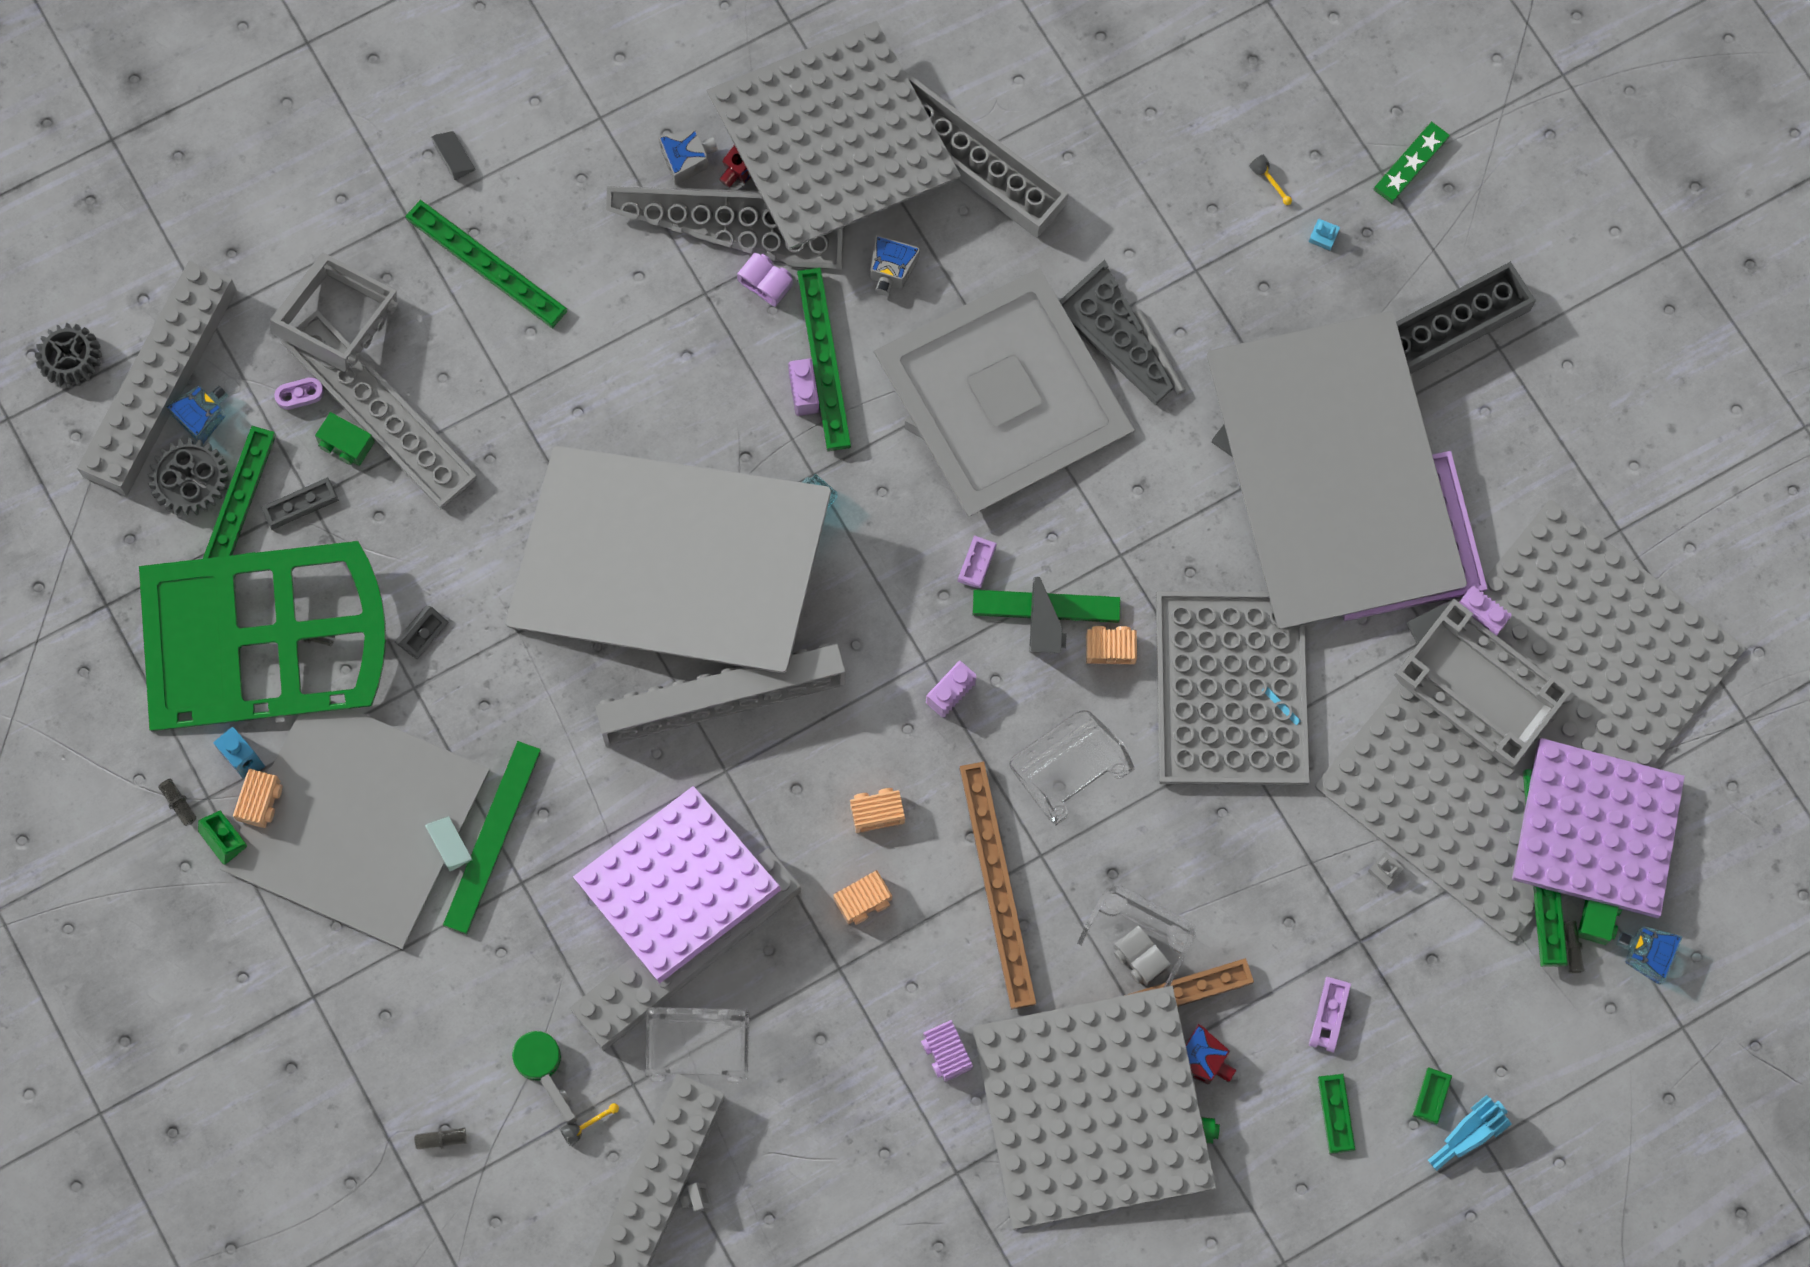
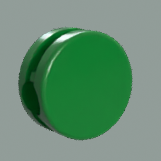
M531 1031L522 1035L516 1041L512 1051V1059L516 1069L523 1077L533 1081H541L542 1077L547 1074L551 1077L557 1071L561 1062V1051L551 1035L542 1031Z

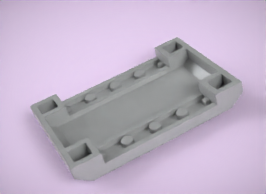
M1453 599L1394 676L1402 686L1498 761L1513 768L1572 690L1555 676L1549 677L1474 619L1471 611Z

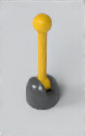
M1262 154L1249 164L1251 170L1257 175L1264 174L1283 198V203L1290 205L1292 198L1286 196L1269 174L1270 163L1265 155Z
M612 1103L609 1109L580 1126L570 1123L561 1127L560 1131L568 1145L571 1146L580 1140L583 1129L610 1113H617L619 1106L616 1103Z

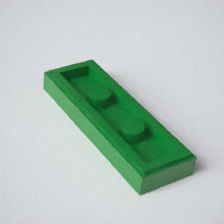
M1344 1074L1319 1076L1317 1079L1329 1154L1355 1151Z

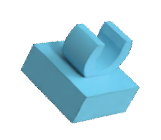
M1318 218L1309 242L1331 251L1340 227Z

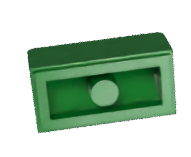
M221 810L198 820L199 834L223 865L230 862L247 847L245 841Z

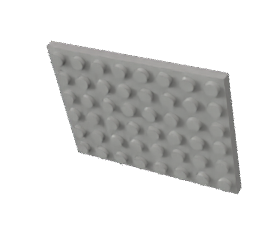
M1157 591L1159 784L1309 785L1304 624L1279 629L1276 625L1268 592ZM1267 687H1268L1281 701H1279V702H1277V703H1274V702L1265 694V692H1266V690H1267ZM1285 704L1290 710L1289 715L1286 716L1278 708V705ZM1292 712L1300 720V723L1297 725L1289 719Z

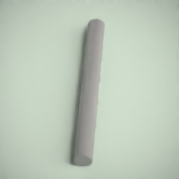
M1141 310L1135 311L1134 314L1143 329L1142 332L1147 341L1150 342L1154 354L1163 366L1177 395L1186 391L1144 314Z

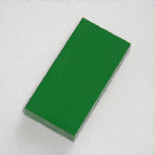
M1429 1067L1426 1069L1412 1117L1435 1125L1438 1124L1452 1075Z

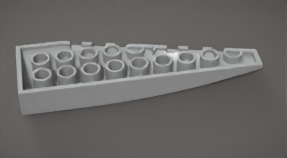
M607 186L606 211L642 220L656 226H662L750 254H764L773 261H779L793 267L842 269L845 227L789 249L759 191Z

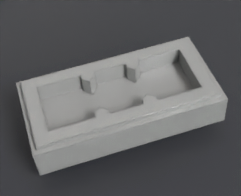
M549 1074L542 1077V1085L567 1124L575 1123L577 1119L567 1105L571 1100L563 1088L558 1090Z

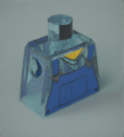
M197 386L168 404L166 408L170 415L196 441L200 439L204 444L226 416L219 404L228 397V394L220 386H217L210 394L201 386Z
M1642 926L1637 930L1635 936L1622 931L1616 945L1629 950L1625 960L1626 964L1660 985L1667 978L1682 936Z

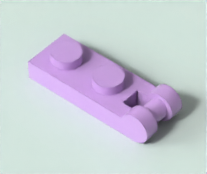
M1330 977L1325 978L1309 1046L1316 1048L1318 1045L1325 1047L1326 1051L1334 1053L1351 983ZM1321 1029L1331 1031L1329 1038L1320 1036Z

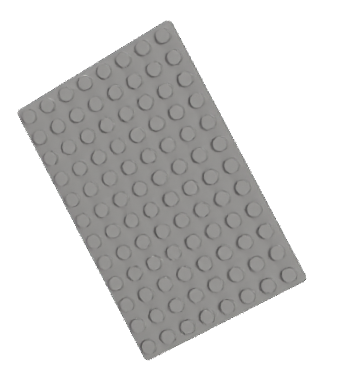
M1393 312L1378 313L1208 351L1207 360L1274 618L1279 629L1462 589L1467 585Z
M555 446L552 449L509 607L506 625L513 629L785 673L788 671L831 490L829 487Z

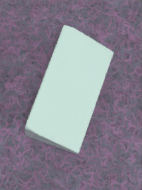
M449 816L425 825L450 872L472 860Z

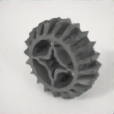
M67 322L64 329L60 325H56L57 331L53 332L48 329L49 336H41L43 344H36V348L39 351L35 353V358L38 360L36 365L38 369H41L40 373L42 376L47 377L50 383L56 381V384L61 387L65 382L67 387L71 388L72 382L75 381L80 386L81 379L84 378L86 381H89L88 374H96L94 367L101 364L98 359L102 357V353L99 350L101 346L96 341V336L85 327L81 329L80 325L75 324L72 328ZM85 344V345H86V355H85L84 359H81V357H80V353L82 352V349H81V348H82V346ZM55 351L57 357L55 358V364L51 366V355Z

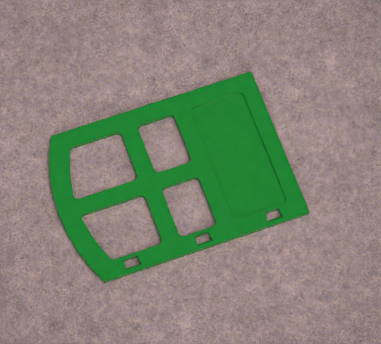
M359 541L139 566L149 731L370 707L373 705L384 666L386 620L377 578ZM345 562L354 579L363 609L362 613L352 616L297 621L293 569ZM272 571L276 622L272 625L239 628L237 622L235 576L244 573ZM364 633L361 667L356 686L353 689L302 694L298 642L300 640ZM277 643L281 695L277 698L244 701L240 648L243 646ZM344 695L346 702L331 704V696ZM268 703L269 711L254 713L255 705ZM192 712L193 720L179 721L178 714Z

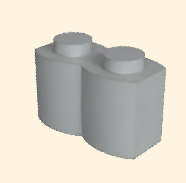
M1139 926L1135 927L1114 945L1116 950L1114 955L1121 964L1127 963L1131 967L1132 971L1130 974L1138 984L1143 982L1147 986L1170 968V962Z

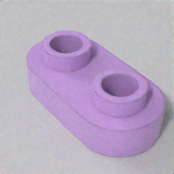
M310 377L280 385L276 389L274 397L280 408L290 410L320 401L323 397L324 389L319 380ZM310 390H316L313 395H308ZM286 396H292L290 401L284 400Z

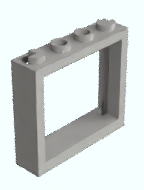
M322 252L270 319L271 333L346 372L351 365L354 366L357 363L363 348L367 349L376 331L382 330L388 315H392L398 307L397 291ZM327 275L381 303L344 353L289 325Z

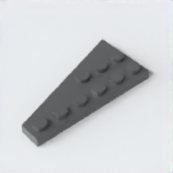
M1103 260L1059 302L1075 329L1153 404L1157 405L1172 391L1173 385L1163 366L1158 362L1150 342L1144 336L1143 329L1127 299L1122 295L1115 277L1113 278L1108 269L1109 266L1106 260Z

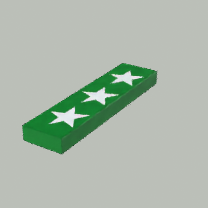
M1431 121L1375 185L1373 190L1392 204L1449 139L1450 135Z

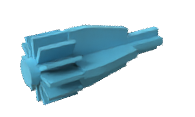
M1486 1095L1471 1107L1472 1112L1445 1139L1446 1145L1428 1159V1162L1436 1171L1455 1155L1458 1158L1485 1143L1493 1135L1497 1137L1512 1125L1505 1116L1508 1111L1499 1101L1494 1103Z

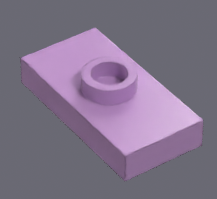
M974 536L957 582L981 590L997 543Z

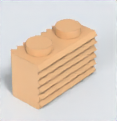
M1094 626L1092 629L1087 630L1086 664L1136 663V630H1131L1127 626L1117 627L1116 630H1106L1104 626Z
M248 769L233 814L236 821L266 828L267 823L272 822L275 808H273L274 800L280 798L283 788L278 776Z
M885 788L879 790L877 795L869 796L868 793L855 795L854 799L850 800V807L856 833L904 824L905 815L899 790L893 791V788Z
M876 870L835 893L833 899L848 925L852 922L857 925L868 918L867 914L875 909L877 912H881L890 906L889 902L892 900V894Z

